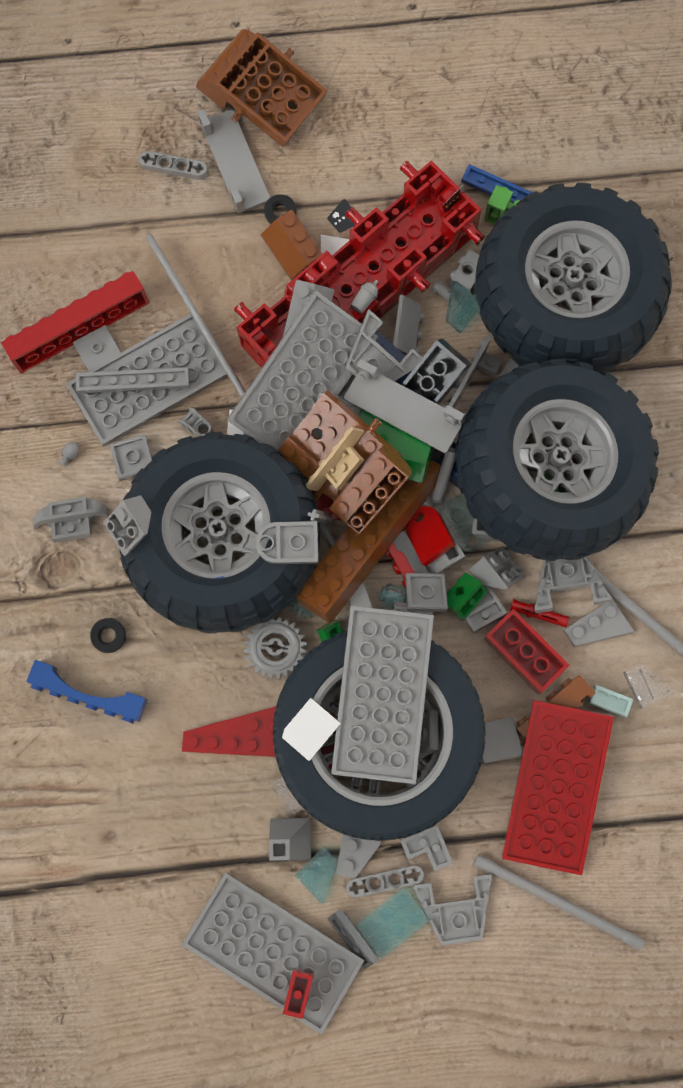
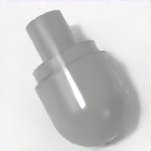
M75 442L67 443L62 450V458L58 463L65 467L68 461H73L80 451L79 445Z

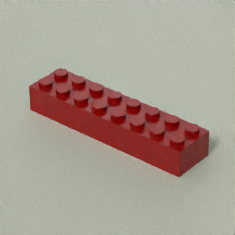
M134 271L126 272L115 281L107 282L104 287L89 292L82 299L74 300L71 305L56 310L49 317L41 318L38 323L23 328L16 335L8 336L1 344L11 362L22 374L73 346V342L104 325L107 327L150 302Z

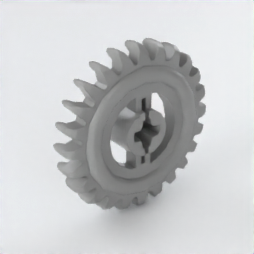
M279 616L277 621L272 618L270 622L267 621L262 625L257 624V629L251 627L250 630L253 634H246L250 641H245L243 644L249 646V648L244 649L243 652L250 655L245 660H252L249 667L256 666L255 673L262 670V678L267 673H269L270 680H272L274 674L280 680L281 673L288 678L287 671L292 672L293 667L298 664V661L303 659L301 654L307 653L306 650L302 649V647L307 646V643L301 641L305 638V635H298L302 629H294L296 622L289 625V618L282 622V618ZM271 634H280L287 638L289 646L283 645V642L277 638H273L267 643L263 642V640ZM275 644H278L279 648L282 649H278L276 653H274L271 647H274ZM261 649L267 650L269 655L274 658H278L284 653H288V655L280 661L272 662L263 656Z

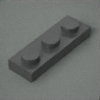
M339 909L327 918L349 949L364 959L362 964L364 969L373 965L378 960L373 948L367 945L361 932L353 926L345 912Z

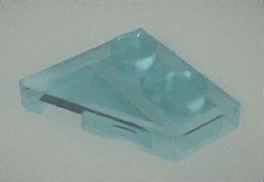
M325 847L295 875L321 904L325 902L338 862Z

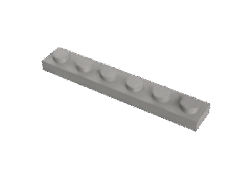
M188 367L76 373L77 393L190 388Z

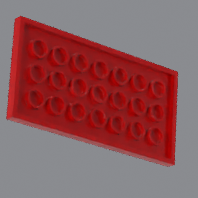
M533 699L502 859L577 875L583 874L614 716Z

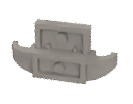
M86 497L50 502L48 506L43 507L35 514L33 518L34 530L38 529V526L42 524H48L51 527L53 543L92 537L90 520H94V516L98 515L108 518L109 509L104 504L96 500L87 499Z

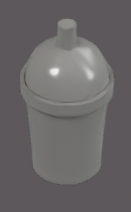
M377 280L373 283L367 282L360 287L359 292L350 304L356 312L363 314L371 302L377 298Z

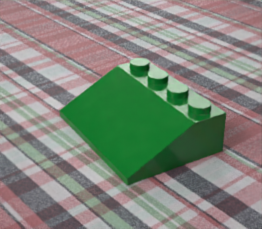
M361 409L359 418L368 426H370L375 418L379 419ZM379 419L378 422L381 421L382 424L375 432L402 454L401 458L405 460L412 470L408 480L423 483L428 475L433 447Z

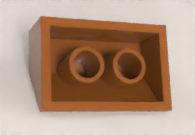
M292 209L277 218L261 233V237L291 280L322 255Z

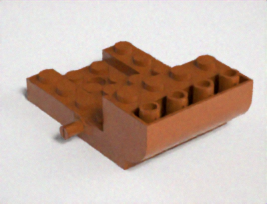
M242 29L196 84V88L223 110L229 103L235 107L237 111L231 117L232 121L237 123L242 116L247 117L282 147L292 138L295 131L323 100L328 91L290 59L294 55V51H291V48H288L285 54H283L258 32L254 34L246 29ZM288 103H295L297 109H290L288 107Z
M327 390L278 450L287 461L293 462L300 472L309 479L350 427L365 431L353 446L364 461L341 490L335 489L327 479L319 491L313 493L316 502L323 494L330 497L334 503L329 509L356 533L360 534L411 476L412 470L405 460L401 458L402 454L375 432L382 424L381 421L378 422L379 419L375 418L370 426H368ZM315 428L322 430V438H317L314 435Z

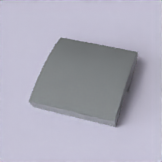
M512 717L485 723L486 736L482 757L483 764L522 756L519 737Z

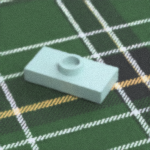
M595 685L593 689L595 694L590 698L588 704L627 718L633 699Z

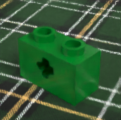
M465 572L446 593L447 610L464 621L488 591L482 582Z

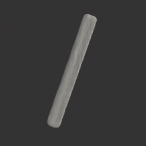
M313 509L312 513L308 512L311 521H317L326 525L334 522V518H331L332 514L316 509Z

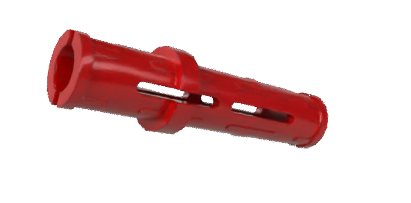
M514 598L511 602L510 611L514 609L516 612L526 615L527 618L534 617L562 626L563 628H566L569 616L553 611L535 613L534 603L530 602L528 604Z

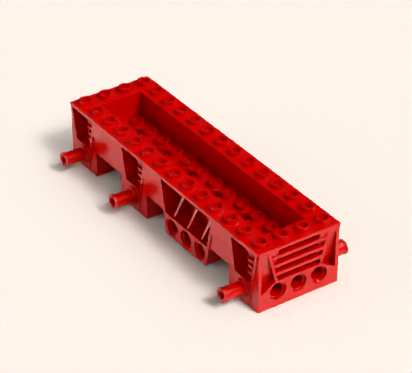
M432 160L419 171L409 161H405V164L403 163L400 166V171L409 180L404 183L403 195L383 212L376 207L366 217H363L354 207H351L345 214L355 224L349 230V241L333 255L325 251L286 285L284 297L274 306L269 308L264 303L253 313L243 302L239 303L240 307L238 305L235 306L234 311L244 320L236 327L240 346L261 368L264 366L283 338L296 280L334 289L332 303L361 324L368 310L380 319L399 303L400 295L407 296L416 287L422 293L425 292V289L427 290L431 285L426 278L467 242L472 240L478 245L484 240L485 235L478 230L482 209L463 191L460 193V200L444 213L443 204L459 187ZM430 217L433 222L427 224L423 222V219ZM403 240L406 245L399 247L396 245V242ZM370 264H377L379 268L375 271L370 270ZM377 280V298L371 302L363 314L356 312L350 304L359 292L360 287L367 282L373 283ZM344 287H349L352 291L349 294H343L341 290Z

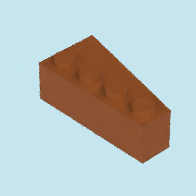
M578 675L572 680L570 678L566 679L560 685L562 689L557 693L554 690L546 699L548 703L579 708L587 698H591L595 694V691ZM526 716L516 723L519 726L516 728L517 733L524 741L529 718L527 719Z

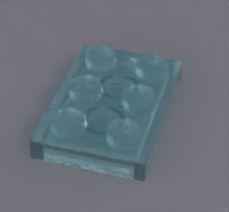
M403 887L356 926L379 958L383 959L429 922V919L405 887Z

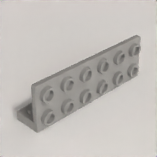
M204 109L197 111L200 125L237 213L265 204L270 196L239 123H235L231 119L234 111L231 109L212 117L210 115L207 116Z
M489 333L487 339L483 338L478 347L480 350L475 351L471 359L472 365L464 373L463 378L459 379L456 390L452 391L448 399L449 402L444 405V408L447 405L454 409L457 407L477 370L493 378L495 377L502 364V360L486 353L493 336ZM459 433L457 434L455 440L453 441V443H455V444H456L457 441H458Z
M360 359L357 364L359 372L346 392L344 399L446 454L466 420L465 414L449 405L444 408L381 375L377 367Z

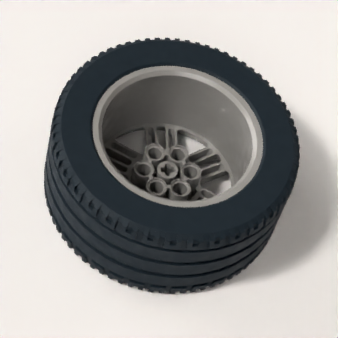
M348 630L321 642L319 646L314 647L295 666L280 692L273 720V746L279 771L287 788L297 802L312 817L332 830L350 837L375 841L395 840L418 834L446 818L463 801L476 779L482 763L486 736L482 704L479 701V695L468 673L462 669V665L456 658L452 657L441 645L438 646L435 644V641L431 640L425 693L426 706L424 707L423 714L430 710L438 711V750L433 752L430 763H426L422 759L418 760L417 769L422 773L421 776L416 779V784L406 783L407 787L400 791L380 795L378 791L381 780L370 779L368 793H361L360 788L363 778L353 777L351 785L347 787L331 774V771L328 769V765L333 763L334 752L322 755L320 748L311 760L308 761L282 738L284 729L310 698L324 710L329 708L338 716L339 703L333 697L335 694L341 693ZM336 733L332 734L322 747L335 744Z

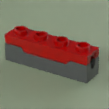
M405 531L400 532L384 554L387 558L392 559L394 563L392 567L397 575L400 574L403 578L401 583L406 590V573L429 572L421 564Z

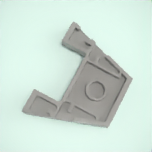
M587 556L578 560H543L535 613L553 611L551 592L590 587L594 605L612 603V597L605 589L602 580L599 579Z
M492 874L473 876L475 898L445 903H434L431 882L413 885L441 945L482 940Z

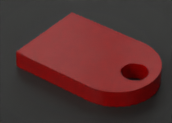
M431 506L419 507L406 525L407 535L421 564L424 566H428L456 545L442 515ZM424 514L423 520L418 522L419 516Z

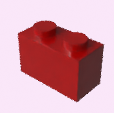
M296 968L293 969L282 1014L303 1019L314 973Z

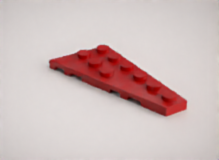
M276 706L184 731L182 752L275 757L273 720Z

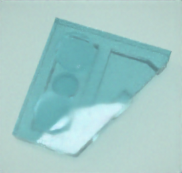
M454 281L451 286L446 322L460 333L477 312L479 305L476 297L459 282Z

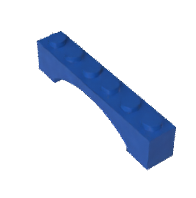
M38 660L34 661L26 681L32 684V689L42 692L44 688L50 690L49 694L60 698L61 695L68 697L67 701L79 704V701L87 703L85 707L97 711V708L105 710L104 714L112 717H115L116 714L123 716V721L132 724L134 720L140 722L148 699L126 692L124 696L113 698L90 696L75 690L64 682L56 672L58 668Z

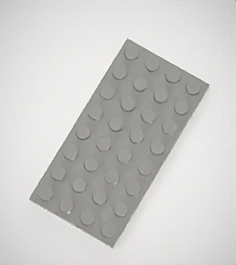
M315 290L227 421L254 438L257 442L269 444L278 450L311 411L313 405L317 402L319 392L324 393L328 390L333 395H339L352 376V373L345 368V365L362 324ZM374 333L371 338L376 340L378 336Z
M189 314L88 372L188 367L190 388L77 393L76 378L66 383L104 447L228 375L193 316Z
M350 606L337 719L341 724L336 729L331 774L416 784L434 615Z
M225 873L182 944L185 948L282 1010L284 1009L293 969L296 968L314 973L303 1019H296L321 1035L364 962L363 958L228 873Z

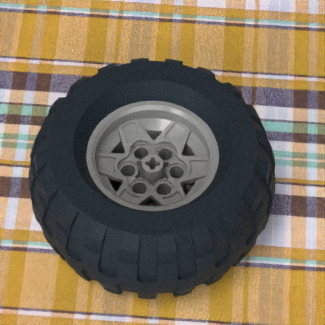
M562 183L549 186L540 193L537 191L530 193L497 220L492 231L486 236L478 258L475 274V297L485 327L492 333L493 339L504 353L508 352L513 356L516 363L522 366L535 362L540 364L543 361L552 359H565L567 363L571 364L584 362L593 365V370L602 374L634 358L651 340L666 314L668 299L672 289V278L666 243L661 241L656 223L652 218L646 219L641 214V207L631 199L628 202L617 197V191L605 187L602 191L591 188L589 183H577L574 187H565ZM565 263H570L572 266L568 267ZM582 269H588L590 273H586ZM550 274H556L558 278H553ZM538 276L542 277L546 283V285L542 289L539 284ZM586 286H591L594 290H589ZM554 291H559L562 295H556ZM573 297H576V298H578L580 301H579V302H576V301H574L572 298H573ZM595 297L603 298L596 305L592 306L591 299ZM566 302V306L569 310L563 309L556 305H560L561 303Z
M552 359L543 361L540 364L535 362L514 368L508 374L493 380L469 408L455 446L456 467H458L456 476L460 492L464 494L469 513L474 519L477 518L485 527L484 531L492 539H498L506 544V548L522 555L529 554L533 558L546 561L582 559L605 550L624 537L645 513L658 476L656 461L659 455L657 440L653 439L651 434L653 424L647 413L642 414L637 406L639 400L630 389L625 392L617 385L618 379L608 372L600 374L593 370V365L584 362L571 364L567 363L565 359ZM532 433L535 443L525 444L528 436ZM542 441L547 442L549 447L544 446ZM561 441L567 444V448L562 446ZM533 457H537L540 463H536ZM571 458L576 459L578 464L573 463ZM527 468L531 471H537L535 480L530 476ZM589 469L586 477L583 471ZM544 473L550 476V480L544 477ZM563 474L569 477V481L563 477ZM558 486L566 488L569 492L559 493L554 492V490Z
M208 432L204 436L182 438L177 441L178 444L166 450L163 448L151 458L152 461L144 469L141 468L131 482L132 487L123 499L126 500L141 495L151 510V518L146 536L127 556H124L120 550L122 566L134 589L153 610L178 626L204 633L240 632L271 620L277 613L296 599V596L311 576L315 563H268L261 558L257 551L256 537L258 532L269 523L311 521L308 512L312 513L313 509H318L313 492L307 488V482L303 478L302 473L293 462L287 461L280 454L281 452L273 446L259 443L254 438L241 434H234L233 436L224 435L223 432ZM227 499L234 500L236 503L229 505ZM204 502L203 508L197 507ZM215 510L223 511L220 517L213 516ZM234 517L241 519L237 525L231 524V520ZM253 518L255 521V533L246 528V525ZM206 521L207 524L204 528H198V522ZM317 522V526H318V552H319V547H320V523ZM184 527L191 531V533L185 539ZM236 536L243 538L239 544L232 543V540ZM265 538L261 541L260 545L262 548L267 549L271 547L272 541ZM201 540H208V545L204 548L199 547L198 544ZM221 547L226 548L224 555L216 554L217 549ZM235 551L246 553L239 560L232 563ZM208 555L210 565L204 564L196 560V558Z

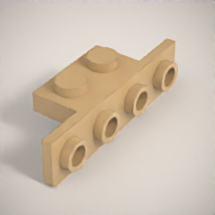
M350 427L344 433L339 443L332 448V452L321 462L317 471L310 476L309 481L306 483L309 490L319 491L327 479L335 489L341 490L364 461L353 448L365 431L363 429Z

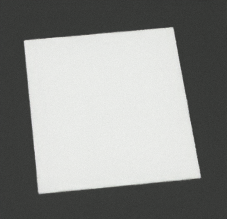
M310 698L284 729L282 738L310 761L341 723Z

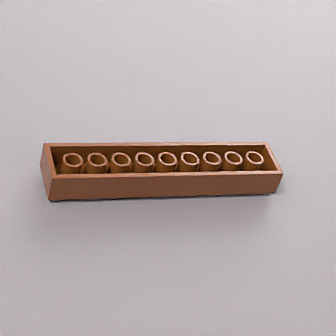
M430 461L428 475L423 483L407 479L360 534L356 533L350 526L347 527L296 596L302 607L330 624L333 622L435 488L441 468L440 464Z

